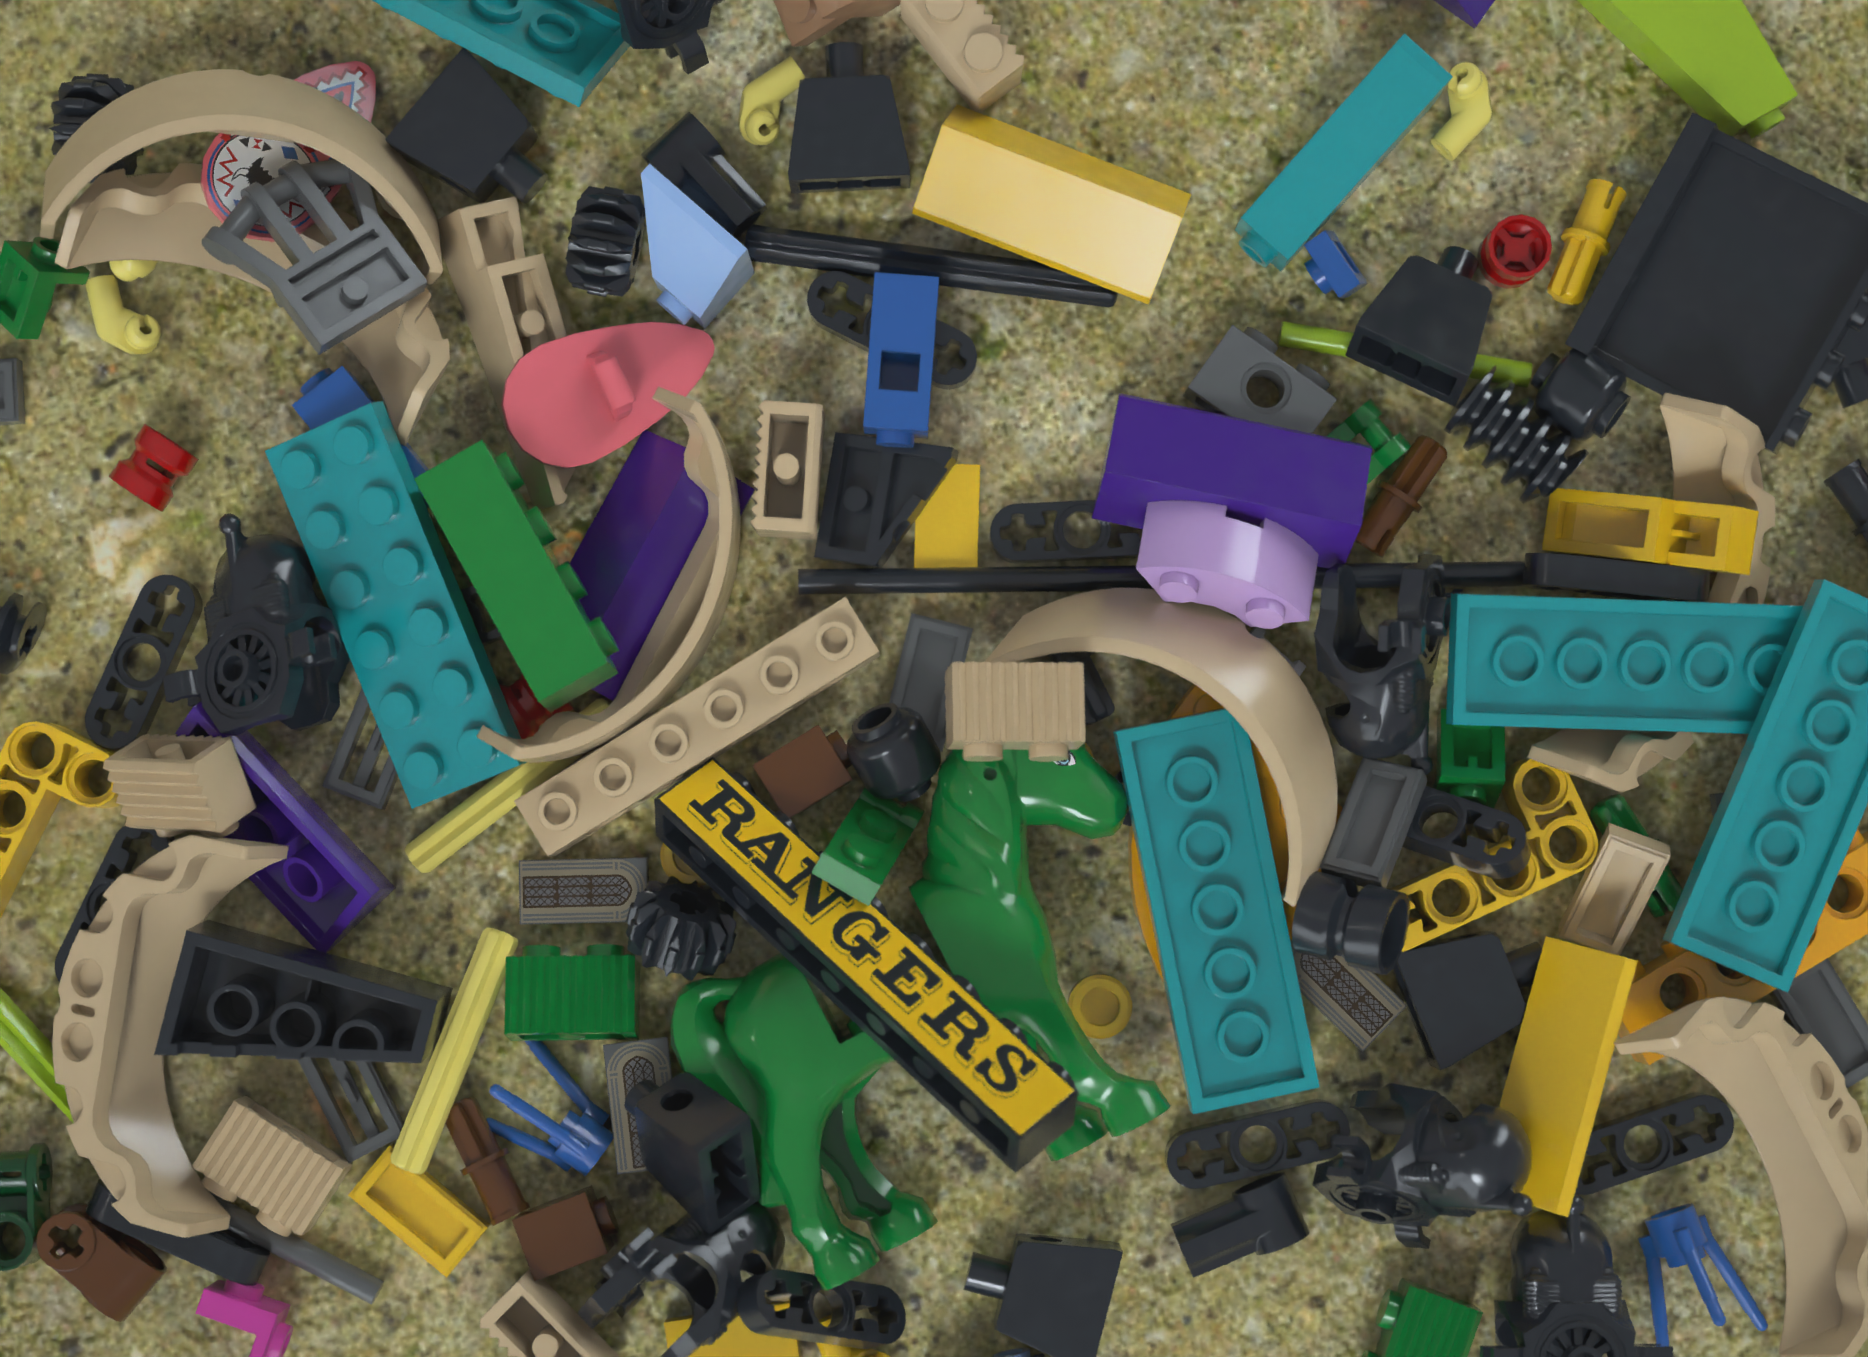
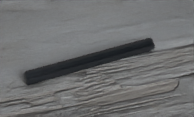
M762 225L749 226L745 239V247L748 249L750 259L755 262L824 271H841L847 274L874 277V272L939 277V286L1108 308L1115 305L1118 297L1117 292L1030 260Z

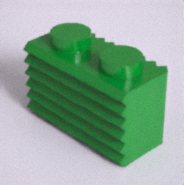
M594 944L586 947V956L561 955V947L528 945L522 947V956L506 957L504 1035L510 1041L639 1040L640 963L635 955H625V946Z
M1402 1278L1399 1282L1398 1290L1388 1289L1380 1303L1376 1317V1326L1383 1329L1377 1342L1376 1351L1365 1350L1362 1357H1467L1483 1312L1474 1304Z

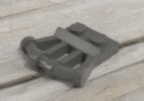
M335 159L299 164L293 160L278 169L279 176L268 183L261 185L258 182H254L242 189L241 200L220 227L212 226L201 240L205 250L214 258L225 264L235 265L271 290L277 305L286 310L318 355L425 291L428 283L378 215L370 184ZM345 184L350 190L359 227L350 231L319 188ZM291 199L300 202L330 244L312 253L279 206ZM256 222L263 224L293 266L284 269L243 242Z

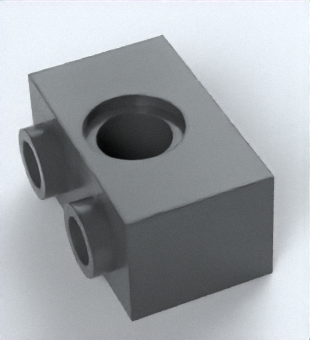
M1234 325L1230 327L1183 394V397L1203 411L1312 434L1337 400L1327 392L1330 386L1329 382L1315 370L1304 364H1298L1294 369L1274 355L1278 347L1267 336L1251 327H1247L1242 332ZM1257 377L1267 378L1272 381L1279 392L1278 403L1269 408L1259 407L1252 403L1246 391L1247 382Z

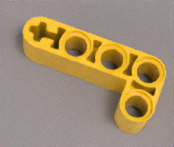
M38 721L23 723L9 735L0 752V919L61 797L90 808L120 806V804L116 803L118 794L112 792L113 782L109 790L100 797L92 792L88 783V776L94 765L104 762L115 754L116 751L102 747L93 740L65 726ZM46 734L54 743L55 753L49 765L41 769L33 761L31 750L36 739ZM16 791L25 801L26 811L20 823L12 826L3 815V805L6 798Z
M1529 758L1519 760L1507 769L1505 784L1502 789L1503 797L1511 815L1518 818L1523 824L1531 846V856L1528 864L1519 872L1516 882L1509 888L1502 889L1495 884L1491 877L1450 863H1445L1390 888L1391 890L1406 893L1407 896L1413 893L1414 904L1409 900L1410 910L1416 908L1421 917L1427 922V926L1423 927L1422 919L1409 918L1408 931L1402 952L1579 873L1592 864L1598 851L1597 835L1569 773ZM1532 768L1544 772L1550 784L1549 794L1539 804L1529 801L1523 794L1522 789L1523 778ZM1564 826L1574 834L1577 845L1572 858L1561 863L1551 854L1549 841L1553 832L1559 827ZM1508 836L1502 837L1498 843L1487 844L1490 855L1494 856L1500 848H1512ZM1450 879L1460 888L1462 897L1457 910L1452 914L1444 916L1434 907L1432 894L1438 883L1442 880Z

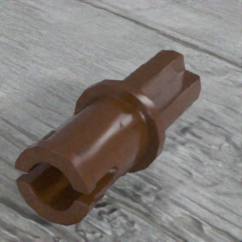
M1420 435L1416 438L1387 482L1380 480L1376 486L1380 490L1362 518V525L1355 539L1358 544L1383 558L1394 537L1412 512L1419 513L1422 509V506L1417 502L1447 459V450L1444 446L1425 435Z
M472 1096L455 1102L445 1124L466 1166L460 1171L463 1176L470 1175L490 1216V1222L494 1226L530 1208V1205L525 1201L504 1157L510 1152L507 1147L502 1150L500 1149L477 1099Z

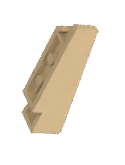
M516 196L457 209L437 221L441 251L533 507L537 506L541 510L563 504L568 496L564 491L576 467L566 469L545 465L523 452L507 431L501 406L505 380L518 359L541 344L567 336L544 254L525 257Z

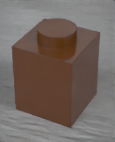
M816 725L752 765L780 811L790 819L854 781L847 768L852 766V763L848 758L847 745L838 730L826 736L819 725Z
M592 1185L520 1212L512 1220L534 1282L608 1254L614 1246L611 1235L619 1232L618 1223L608 1198L604 1196L597 1199Z

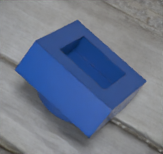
M1324 230L1304 244L1312 257L1304 263L1305 267L1324 294L1334 290L1339 298H1348L1368 284L1334 231Z

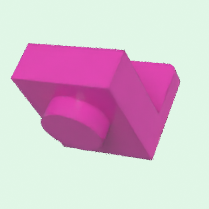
M226 1279V1282L217 1280L204 1288L195 1314L255 1334L256 1338L249 1357H283L293 1332V1326L285 1323L291 1305L263 1295L265 1287L258 1282L256 1285L250 1286Z

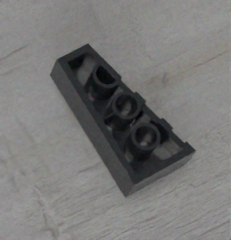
M206 920L186 930L154 1055L178 1056L181 1053L209 1054V1057L236 1058L239 1055L276 1056V1059L296 1060L311 1057L336 1058L337 1061L422 1063L433 1053L436 1047L453 988L219 922Z

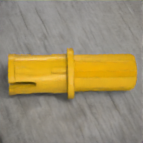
M1590 179L1588 181L1586 192L1572 227L1565 228L1561 234V239L1565 244L1547 286V293L1552 296L1553 300L1559 303L1578 306L1584 299L1600 257L1607 256L1610 252L1611 245L1607 239L1620 207L1627 196L1626 191L1620 186L1615 187L1613 194H1609L1613 185L1612 182L1602 179Z

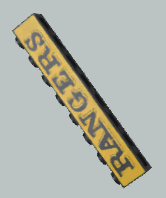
M712 757L654 799L656 836L1015 1174L1073 1125L1079 1090L1076 1089L1069 1073L1054 1061L1047 1062L1027 1043L1025 1035L1014 1022L1005 1017L1000 1019L981 1002L977 991L967 979L960 975L953 976L934 959L931 949L921 937L915 933L907 934L892 921L885 907L876 896L871 904L867 906L812 874L823 851L817 852L800 837L795 824L786 814L781 811L773 812L756 796L752 785L742 774L738 772L730 773Z

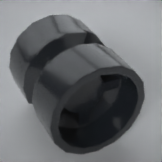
M1315 871L1304 884L1297 901L1292 927L1293 946L1296 952L1329 961L1335 955L1341 956L1344 954L1348 966L1387 975L1396 965L1405 944L1410 917L1409 898L1406 893L1367 884L1359 892L1354 880Z

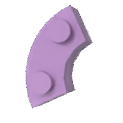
M1184 500L1148 502L1136 569L1164 602H1194L1214 606L1235 615L1249 627L1263 629L1278 628L1285 623L1309 621L1319 554L1300 536L1267 518H1264L1260 527L1247 522L1225 517L1227 509L1225 505Z

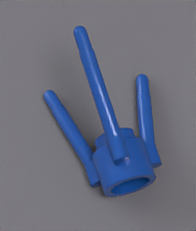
M525 1041L530 1050L583 1114L580 1117L572 1110H569L558 1124L517 1095L512 1094L498 1084H493L489 1089V1093L509 1109L550 1135L547 1140L549 1143L493 1118H486L493 1133L550 1159L566 1172L572 1167L585 1177L613 1140V1132L603 1126L609 1114L589 1099L543 1041Z
M1694 1204L1670 1208L1644 1220L1649 1234L1639 1237L1638 1241L1646 1259L1656 1343L1661 1344V1346H1669L1668 1320L1660 1258H1666L1669 1268L1687 1264L1713 1323L1719 1327L1726 1323L1718 1297L1701 1260L1706 1256L1705 1251L1757 1330L1765 1331L1768 1328V1323L1757 1307L1758 1305L1712 1235L1705 1214L1698 1216Z

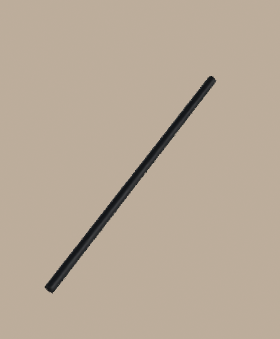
M1524 561L1443 562L1445 587H1523ZM1418 562L1345 564L1350 565L1356 575V588H1400L1403 568ZM1137 565L798 569L799 595L1078 592L1111 588H1153L1136 569ZM1317 566L1314 589H1322L1325 573L1329 568Z

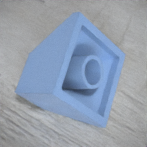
M649 163L641 172L652 277L658 289L662 291L656 301L681 324L685 325L692 317L705 329L755 273L748 249Z

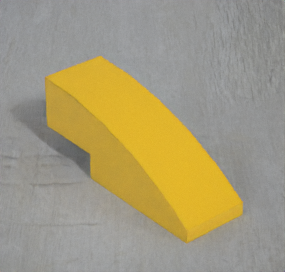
M1557 488L1549 495L1542 550L1750 576L1759 511L1732 505L1677 501L1662 497Z

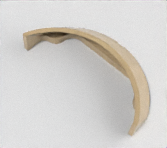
M214 69L173 75L143 85L115 99L83 123L62 146L45 171L40 237L53 239L56 220L80 190L115 162L156 142L176 136L208 131L303 144L332 157L365 179L376 189L377 199L382 208L391 216L404 220L421 248L420 272L428 281L427 285H433L443 271L439 226L436 215L422 184L404 157L387 143L385 135L349 106L316 88L273 74L256 76L248 74L243 70Z
M179 163L172 172L149 173L127 177L123 168L99 175L69 209L55 263L65 269L119 260L173 262L227 274L271 292L267 286L235 265H228L217 260L203 247L201 240L212 226L220 227L222 223L208 208L200 185L202 164ZM334 208L350 231L359 227L356 218L340 208ZM313 224L300 234L312 253L330 244L316 224ZM244 238L243 242L284 269L293 266L276 242ZM427 287L421 294L342 341L362 363L376 384L386 405L399 442L406 446L450 360L448 339H442L439 326L428 305L432 295Z
M661 387L657 388L652 397L653 400L679 415L688 427L689 439L684 452V467L688 477L705 493L708 500V517L616 698L609 707L597 714L584 715L570 711L556 713L545 721L534 736L527 739L510 738L483 725L477 738L515 760L528 763L555 761L587 753L604 746L652 716L675 694L702 659L722 621L733 588L739 558L741 518L737 483L727 449L716 426L700 402Z
M1664 393L1660 409L1665 421L1671 448L1673 500L1732 505L1759 511L1750 576L1711 571L1708 602L1764 604L1771 568L1761 562L1763 536L1769 528L1775 527V497L1763 489L1758 453L1765 448V441L1760 428L1727 406ZM1563 728L1549 738L1533 744L1527 758L1622 793L1638 787L1637 778L1649 771L1664 758L1676 761L1694 741L1691 732Z
M1111 588L1094 590L1058 599L1023 615L984 662L1018 663L1043 655L1082 651L1128 656L1158 665L1192 682L1219 702L1238 721L1266 762L1282 803L1288 836L1289 862L1287 885L1281 892V896L1284 901L1294 907L1309 876L1319 870L1336 827L1338 787L1335 761L1327 729L1310 692L1288 661L1266 639L1252 636L1242 621L1214 606L1194 602H1164L1154 589Z
M190 835L168 843L169 847L150 857L132 873H123L111 884L102 895L107 900L99 909L88 930H79L72 944L58 988L60 1007L53 1020L52 1048L55 1083L65 1087L68 1106L74 1122L66 1127L78 1156L89 1158L100 1179L117 1199L111 1205L131 1224L185 1238L229 1228L231 1215L218 1203L209 1190L202 1185V1180L193 1168L183 1148L169 1106L164 1075L163 1055H154L186 930L204 922L215 906L242 881L273 863L287 859L289 845L205 835Z
M1725 996L1695 1001L1615 1041L1614 1044L1620 1055L1644 1052L1658 1053L1678 1060L1698 1072L1725 1097L1749 1132L1772 1186L1784 1243L1786 1302L1779 1347L1780 1357H1854L1868 1338V1129L1857 1101L1848 1093L1845 1078L1832 1057L1811 1033L1799 1034L1784 1021L1785 1012L1765 1002L1752 1003Z

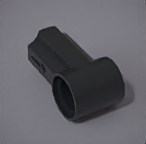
M690 112L684 115L641 154L648 165L650 163L735 239L741 237L748 230L749 226L754 225L767 210V204L724 158L726 153L717 140Z
M1285 1172L1268 1175L1248 1183L1232 1193L1233 1198L1171 1224L1193 1278L1254 1252L1257 1255L1276 1252L1299 1242L1310 1234Z

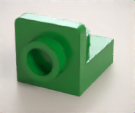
M35 237L33 242L4 241L0 254V324L16 339H39L46 315L52 306L56 284L85 285L87 283L90 271L85 266L65 269L55 263L60 241L56 239Z
M1441 708L1437 718V777L1433 788L1495 808L1505 784V726L1446 724V709Z

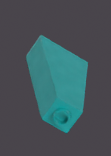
M1404 33L1240 218L1235 231L1242 237L1238 242L1242 250L1260 266L1266 268L1271 263L1282 272L1304 248V244L1314 237L1432 108L1453 76Z

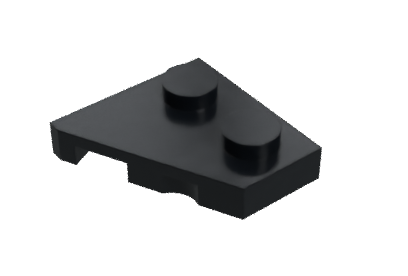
M835 432L814 557L830 562L882 568L957 462L959 452L952 447L915 442L913 448L884 447L876 445V437Z

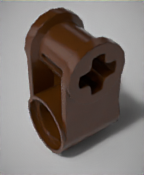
M87 1203L68 1205L41 1226L36 1243L39 1256L48 1266L52 1267L81 1291L86 1300L97 1310L115 1321L123 1322L167 1272V1267L162 1259L140 1240L90 1217L85 1212ZM76 1225L83 1233L79 1236V1244L71 1248L64 1240L69 1234L67 1229Z

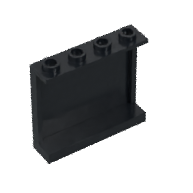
M1692 113L1565 344L1571 349H1576L1587 356L1591 353L1596 354L1622 371L1627 378L1662 396L1664 393H1670L1724 405L1733 409L1760 428L1765 441L1764 449L1776 455L1783 443L1794 448L1813 413L1803 409L1816 386L1827 390L1844 362L1846 355L1836 350L1849 328L1860 332L1868 320V203L1720 131L1715 123Z

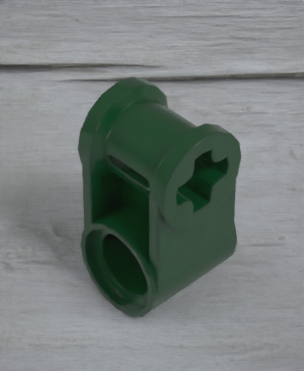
M34 1143L30 1150L0 1152V1271H8L26 1266L41 1259L36 1245L37 1235L43 1223L51 1218L50 1192L53 1177L52 1158L50 1150L45 1143ZM19 1171L22 1174L21 1176L6 1177L3 1175V1172ZM10 1222L20 1226L25 1235V1246L18 1256L8 1252L3 1244V1231Z

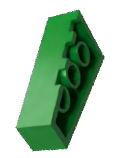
M480 440L414 478L541 705L552 712L618 674L610 658V655L619 651L616 642L600 616L592 621L587 616L579 599L588 594L569 561L560 565L549 546L551 542L556 540V537L537 506L529 509L519 488L525 485V482L506 451L496 456L487 444Z

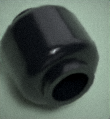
M1571 349L1562 358L1551 353L1543 361L1531 381V385L1539 390L1534 403L1535 413L1539 417L1548 414L1553 418L1551 425L1562 432H1568L1571 438L1577 441H1585L1594 434L1604 438L1617 423L1630 402L1631 396L1624 393L1627 382L1626 376L1622 371L1594 353L1587 356L1576 349Z
M885 703L869 709L855 720L852 725L853 733L847 742V755L866 790L871 795L879 799L897 798L901 802H907L920 797L931 787V778L936 774L941 764V753L922 716L912 708L898 707L894 703Z

